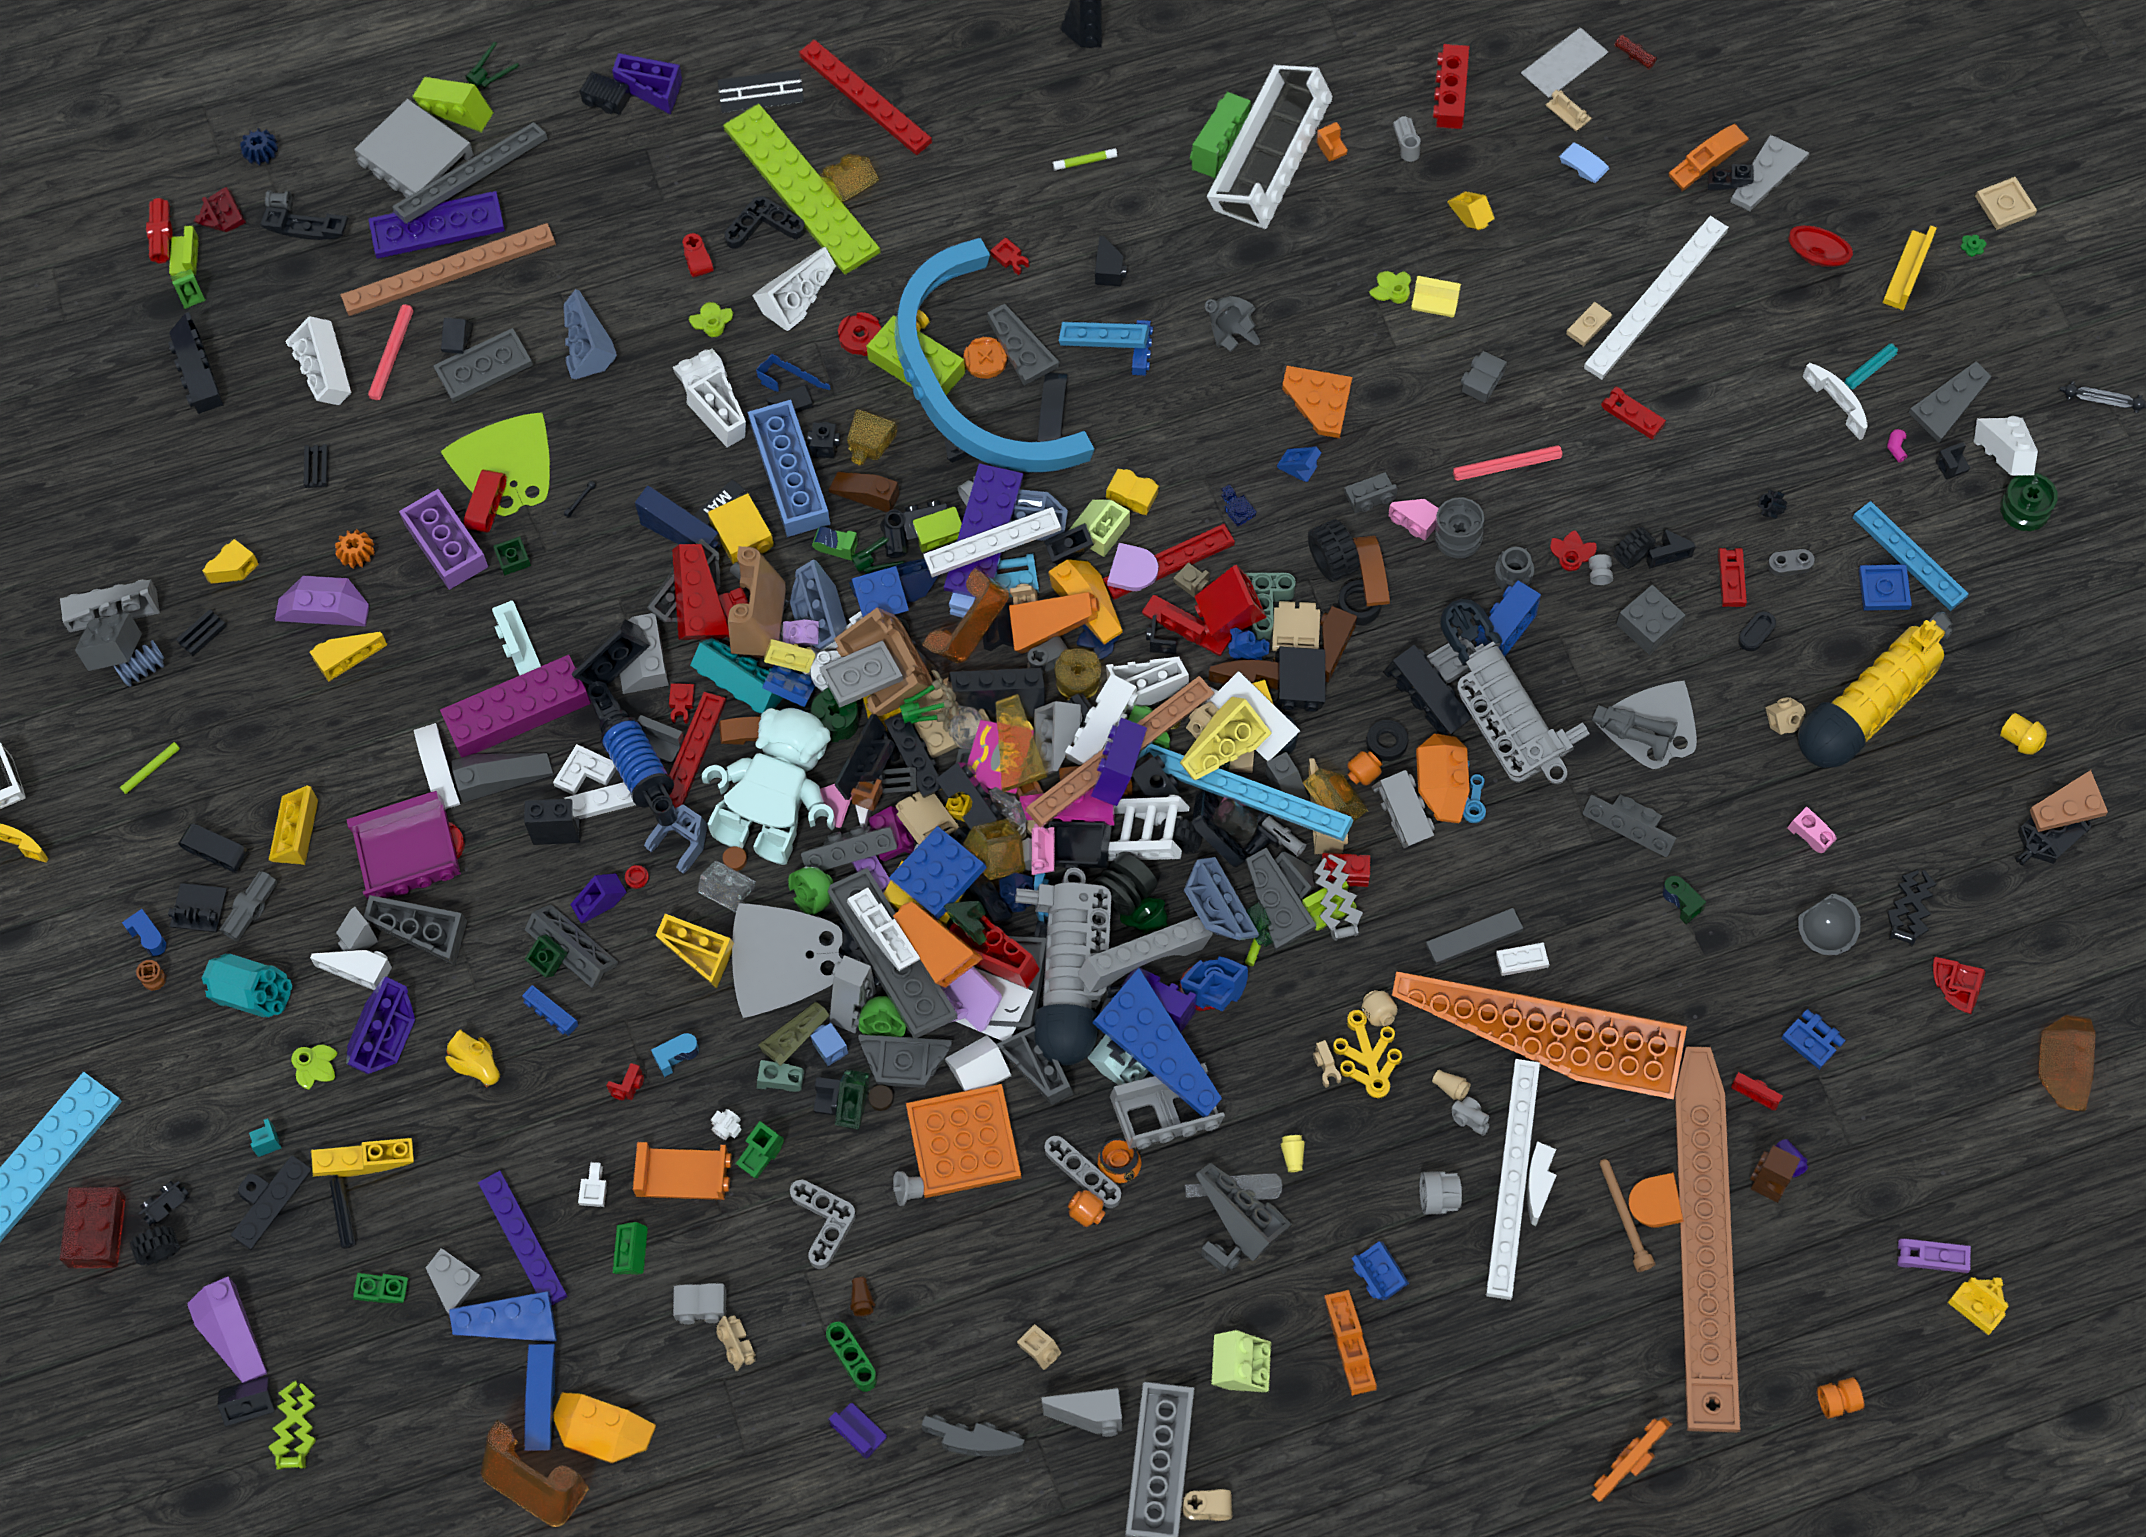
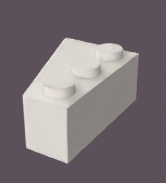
M723 367L687 387L688 406L727 448L745 438L746 421L737 399L735 400L732 393V387L727 381Z
M2016 416L2008 418H1978L1974 443L1984 446L1985 453L1988 455L1993 454L1996 457V462L2010 475H2034L2038 450L2023 418Z
M1179 657L1150 660L1149 663L1140 664L1128 662V665L1122 666L1106 665L1107 680L1113 674L1136 686V694L1139 696L1134 705L1139 707L1149 706L1169 698L1189 684V674ZM1129 706L1125 714H1130L1133 707Z

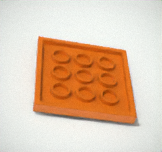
M1002 1084L906 1103L920 1177L923 1180L925 1198L1021 1179Z

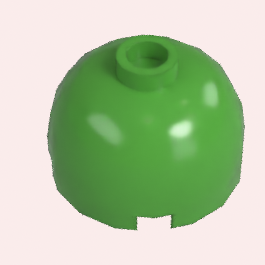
M804 867L789 875L790 891L794 889L797 895L793 899L805 914L811 915L813 913L814 915L830 904L828 890L830 885L833 884V880L828 874H825L816 867Z
M888 996L871 998L863 1005L859 1015L858 1027L864 1035L904 1036L906 1025Z

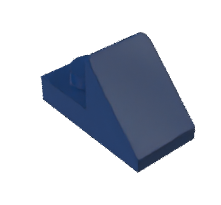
M1317 447L1287 449L1277 467L1307 482L1317 468L1316 463L1321 455V451Z

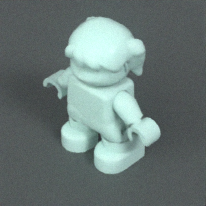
M770 708L761 714L758 729L759 735L756 741V747L762 748L764 754L758 753L753 759L741 758L727 766V770L718 765L709 766L703 771L702 780L703 783H710L713 778H721L722 781L718 784L721 795L729 788L730 781L733 783L739 782L724 795V800L716 805L709 819L708 827L712 837L729 847L737 846L743 848L749 836V827L752 822L762 824V831L759 833L753 846L754 851L768 861L785 865L792 853V844L797 835L798 811L802 801L810 811L808 816L810 827L815 826V820L818 817L826 816L828 818V827L831 830L835 828L836 822L833 810L824 804L820 787L814 781L808 779L805 773L812 770L818 760L824 755L827 743L831 740L830 731L811 713L795 708L782 710Z

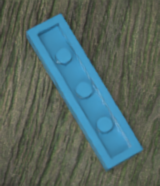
M1062 322L1059 343L1062 346L1146 348L1149 327L1143 324Z

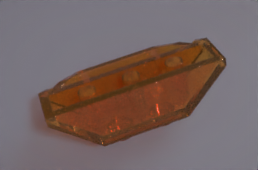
M2065 1015L2041 1032L2039 1079L2056 1100L2059 1108L2084 1112L2086 1110L2094 1071L2095 1030L2091 1019Z

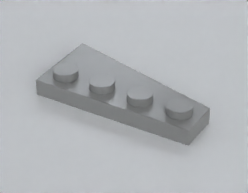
M1770 135L1752 164L1754 165V182L1737 188L1731 198V203L1751 211L1768 195L1769 191L1777 187L1782 182V179L1791 174L1801 162L1808 158L1809 152Z

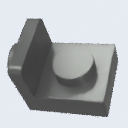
M1208 1241L1202 1248L1201 1256L1225 1274L1229 1269L1234 1270L1240 1263L1241 1249L1236 1246L1226 1256V1251L1220 1245H1213Z

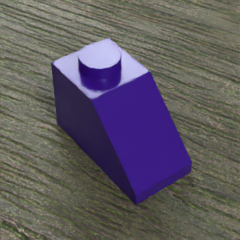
M616 874L595 875L570 905L579 921L585 923L613 908L627 892Z

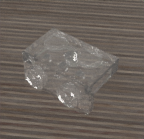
M715 861L701 874L697 891L736 912L738 904L742 903V900L755 888L756 881L727 867L725 864Z

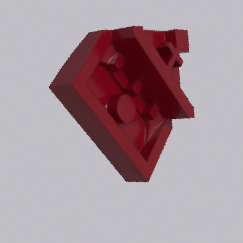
M227 187L208 199L203 197L202 201L204 203L201 211L194 219V222L223 232H229L246 223L231 191Z

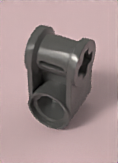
M1056 636L1028 652L1029 662L1027 668H1041L1042 666L1043 675L1067 664L1072 659V654L1062 638Z

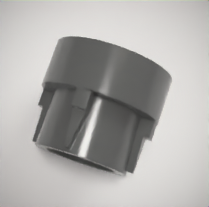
M1511 547L1505 552L1502 551L1494 570V579L1497 585L1504 591L1509 586L1513 587L1517 581L1529 587L1534 575V565L1527 549Z

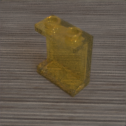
M1319 768L1303 782L1318 805L1352 817L1353 823L1368 811L1340 773Z

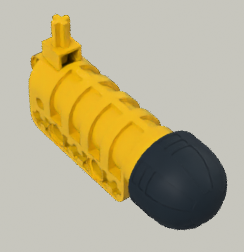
M1925 620L1920 627H1909L1891 644L1888 652H1883L1875 660L1872 667H1868L1860 674L1858 681L1852 682L1844 690L1842 696L1837 697L1831 703H1820L1803 720L1798 732V743L1802 754L1808 761L1822 768L1839 767L1848 763L1864 748L1866 742L1933 678L1944 659V651L1939 641L1944 636L1945 631L1936 625V621L1932 620L1929 622Z

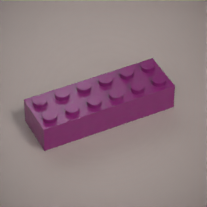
M564 656L441 709V714L460 756L476 754L589 705L590 701L582 681L572 676L575 666L570 656Z

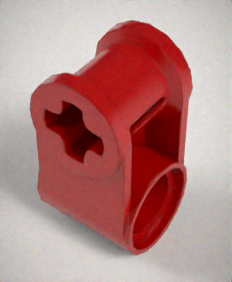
M694 233L686 235L683 239L684 255L692 278L713 272L710 256L706 252L701 237Z

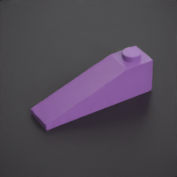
M229 1277L205 1286L187 1303L195 1327L242 1383L267 1374L234 1282Z

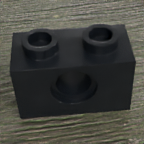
M1150 752L1136 761L1132 777L1147 798L1179 795V792L1176 790V787L1179 786L1172 774L1168 776L1165 774L1163 768L1166 766L1158 755L1154 757ZM1153 775H1160V781L1157 784L1149 783Z

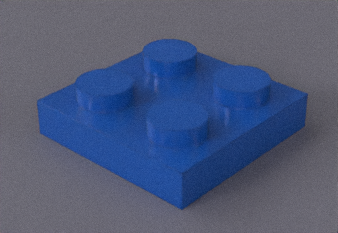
M1906 565L1860 566L1859 577L1863 610H1910L1911 597Z
M896 566L851 579L862 618L877 607L893 615L909 611Z
M774 665L762 688L805 707L815 689V684L811 677L806 674H798L789 668Z

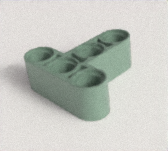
M1245 573L1250 578L1261 605L1267 607L1264 609L1267 617L1253 624L1252 632L1258 641L1262 639L1269 641L1273 634V602H1286L1294 597L1295 578L1289 573ZM1261 585H1262V586H1265V587H1267V588H1265V589H1259L1258 586H1261ZM1284 585H1285V586H1288V587H1290V588H1288V589H1282L1281 586H1284ZM1264 626L1268 629L1260 630L1258 627Z

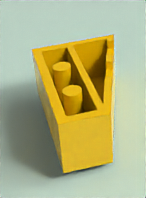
M665 914L656 937L717 988L731 957L734 942L728 937Z

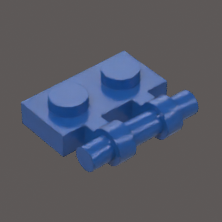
M1807 1009L1802 1014V1017L1808 1023L1804 1024L1800 1019H1797L1783 1034L1781 1039L1820 1070L1836 1052V1049L1830 1043L1833 1042L1838 1047H1841L1846 1040L1839 1035L1840 1032L1836 1028L1832 1029L1824 1023L1820 1015L1817 1013L1813 1014ZM1813 1029H1818L1825 1037H1820Z

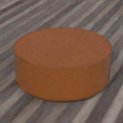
M737 846L726 849L723 854L725 867L730 871L743 869L747 863L745 851Z

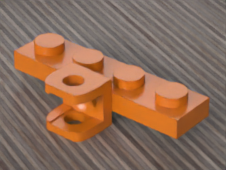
M1665 1417L1659 1421L1653 1419L1644 1429L1647 1434L1642 1440L1639 1437L1633 1439L1617 1457V1460L1611 1466L1614 1471L1608 1477L1604 1474L1594 1484L1597 1489L1592 1495L1600 1502L1609 1495L1629 1471L1635 1476L1639 1475L1655 1458V1455L1652 1452L1649 1453L1648 1450L1672 1423Z

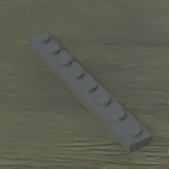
M534 122L395 204L392 206L394 213L407 224L547 140L546 132Z

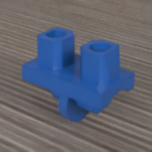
M1236 627L1230 629L1232 642H1229L1228 647L1231 657L1235 659L1243 657L1246 660H1262V656L1269 654V642L1265 639L1258 641L1255 639L1254 633L1249 630L1243 632Z

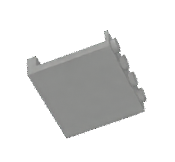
M408 99L354 149L357 155L356 160L361 167L370 169L378 179L387 181L393 190L401 191L406 198L439 179L461 157L469 160L473 156L470 142Z

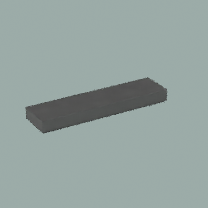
M1511 908L1427 941L1425 945L1436 966L1523 931V927L1514 909Z

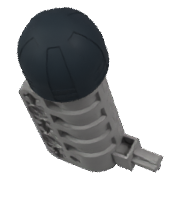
M1078 868L1068 869L1060 884L1055 886L1039 884L1037 891L1017 888L1015 903L1035 905V912L1048 913L1043 1007L1035 1012L1034 1038L1036 1045L1043 1052V1056L1053 1062L1052 1059L1057 1060L1060 1065L1079 1063L1092 1051L1098 1032L1097 1027L1092 1023L1098 1017L1094 1010L1098 1007L1100 998H1102L1107 988L1106 986L1090 993L1078 972L1087 957L1109 950L1111 893L1104 886L1085 884V874ZM1077 875L1080 883H1069L1068 876ZM1098 893L1104 898L1102 902L1096 898Z

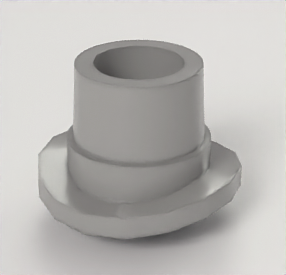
M903 1171L894 1174L893 1191L899 1206H904L907 1200L922 1198L924 1185L921 1177H908Z

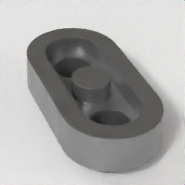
M1806 549L1775 552L1769 558L1768 569L1775 576L1803 574L1812 569L1815 559L1813 554ZM1777 560H1782L1784 563L1780 564Z

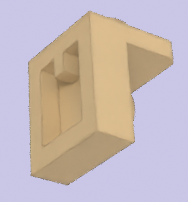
M1035 1324L1017 1341L1020 1348L1033 1357L1043 1370L1054 1363L1061 1354L1054 1340Z

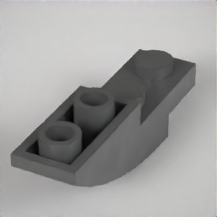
M932 1415V1418L925 1416L922 1422L923 1431L943 1438V1449L951 1452L988 1457L1009 1455L1024 1451L1025 1440L1021 1439L1022 1436L1013 1431H1007L1006 1434L998 1431L997 1426L984 1422L983 1425L976 1423L973 1432H970V1428L963 1424L957 1423L956 1426L948 1424L946 1419L937 1415Z

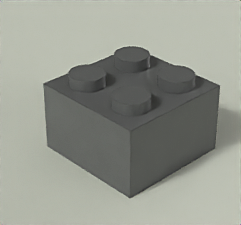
M1651 585L1620 612L1617 626L1650 655L1682 628L1685 614L1657 588Z
M130 613L114 614L103 619L96 618L87 624L75 651L88 671L127 663L142 633Z

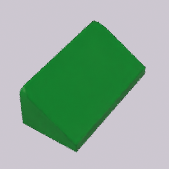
M638 1222L617 1225L613 1263L614 1274H643L647 1226Z

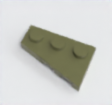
M815 1002L758 1046L764 1054L781 1066L829 1017V1014L824 1007Z

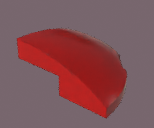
M1935 957L1933 972L1937 987L1941 988L1945 999L1952 1006L1960 1011L1972 1014L1986 971L1981 968L1962 965L1957 961Z

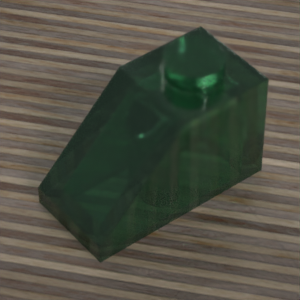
M845 1070L839 1085L836 1126L859 1130L868 1094L870 1073Z

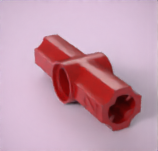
M155 198L152 202H149V222L146 223V232L149 240V258L158 264L166 263L170 259V239L173 237L170 222V204L167 200Z

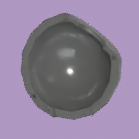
M1831 894L1799 915V932L1803 941L1813 951L1823 955H1838L1848 951L1856 943L1860 933L1861 918L1857 908L1847 898Z

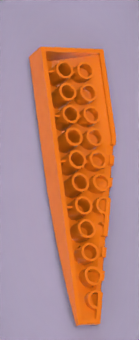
M1396 972L1392 996L1454 1023L1526 1058L1539 1062L1554 1071L1576 1081L1674 1099L1687 1029L1685 1025Z

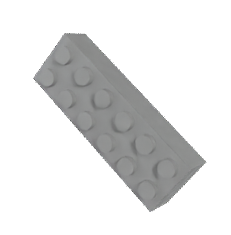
M1143 1382L1126 1537H1178L1194 1388Z

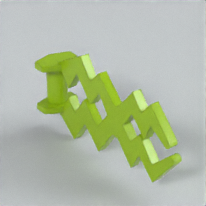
M296 1381L279 1392V1395L286 1402L277 1407L287 1415V1418L272 1428L281 1438L268 1446L276 1457L277 1469L305 1468V1457L316 1441L315 1438L307 1434L313 1427L303 1418L307 1412L315 1407L309 1401L315 1395L303 1384H300L299 1386L304 1395L297 1397V1400L303 1406L295 1411L292 1407L297 1404V1401L289 1393L298 1386ZM297 1423L301 1428L294 1432V1434L304 1443L294 1449L299 1453L298 1457L283 1458L282 1456L290 1451L284 1446L295 1440L286 1430Z

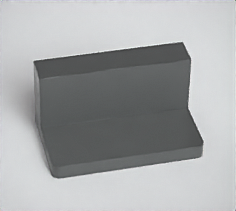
M640 715L637 721L641 723L642 730L658 758L673 764L684 741L682 731Z

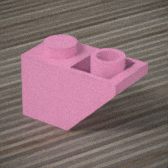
M1425 499L1392 502L1389 507L1388 516L1395 524L1402 525L1413 536L1420 537L1425 541L1436 528V514L1439 508Z

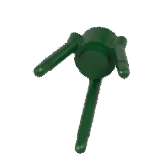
M496 42L492 43L477 65L465 76L466 80L470 84H474L476 88L480 85L485 88L489 83L519 67V64L515 63L486 79L488 74L482 68V65L497 45Z
M884 536L863 551L851 556L857 571L861 572L864 570L865 574L905 562L899 561L871 566L874 560L870 553L889 541Z

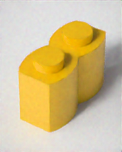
M1117 469L1106 490V498L1121 506H1126L1134 512L1147 515L1158 495L1159 486L1150 478L1137 477L1131 470Z

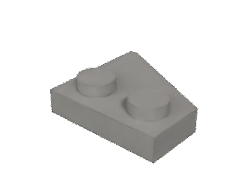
M442 1248L426 1267L448 1314L449 1309L458 1308L481 1279L479 1274Z

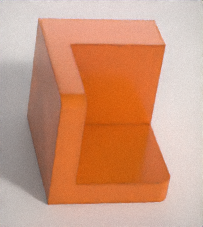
M1337 122L1319 129L1317 134V144L1329 162L1347 154V149L1340 139L1341 128Z

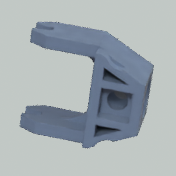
M681 805L675 808L677 812L675 823L670 826H661L658 823L647 838L644 846L652 852L658 847L667 833L672 830L689 840L690 847L681 857L676 867L684 874L703 851L708 825L700 815L685 805Z

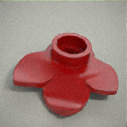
M1576 531L1569 533L1563 541L1552 538L1550 545L1552 553L1559 558L1561 567L1567 571L1579 569L1583 562L1589 561L1596 553V543L1583 544ZM1571 559L1574 563H1570L1567 560Z

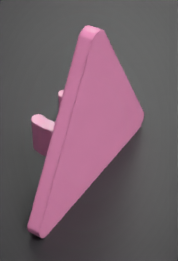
M833 784L820 790L824 804L833 810L836 822L835 827L840 828L852 798L845 800Z

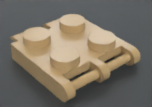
M1279 601V608L1274 607L1272 651H1277L1280 646L1319 649L1320 610L1316 609V603L1300 602L1299 609L1295 608V602Z
M919 791L913 794L912 797L909 796L898 802L896 805L899 811L896 815L919 845L937 826L943 831L949 828V830L945 831L948 835L954 834L959 828L935 794L923 798Z

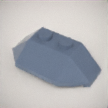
M1020 490L1011 522L1053 507L1061 526V531L1036 539L1043 541L1065 532L1068 510L1048 492Z
M813 559L796 570V580L792 589L790 605L795 621L803 619L819 621L818 644L811 646L823 649L835 642L834 638L844 631L847 623L835 584L818 562Z
M1216 857L1198 859L1194 864L1184 891L1205 929L1214 934L1236 940L1257 938L1259 936L1257 929Z

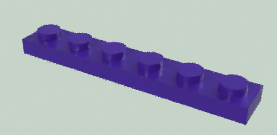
M501 1171L478 1182L536 1293L549 1291L551 1305L567 1298L561 1283Z

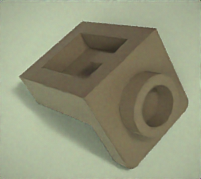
M1187 563L1174 577V583L1194 597L1210 584L1209 572L1205 570L1202 573L1190 563Z

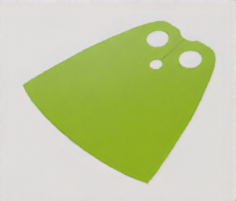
M543 413L522 415L494 423L458 439L441 451L446 461L472 493L481 470L485 469L506 474L507 481L502 497H512L513 505L509 508H502L499 505L498 515L507 516L513 514L521 506H534L543 502L547 497L550 478V457ZM515 480L518 482L516 487L510 486L511 481ZM530 486H536L540 492L537 497L529 498L525 494L526 489Z

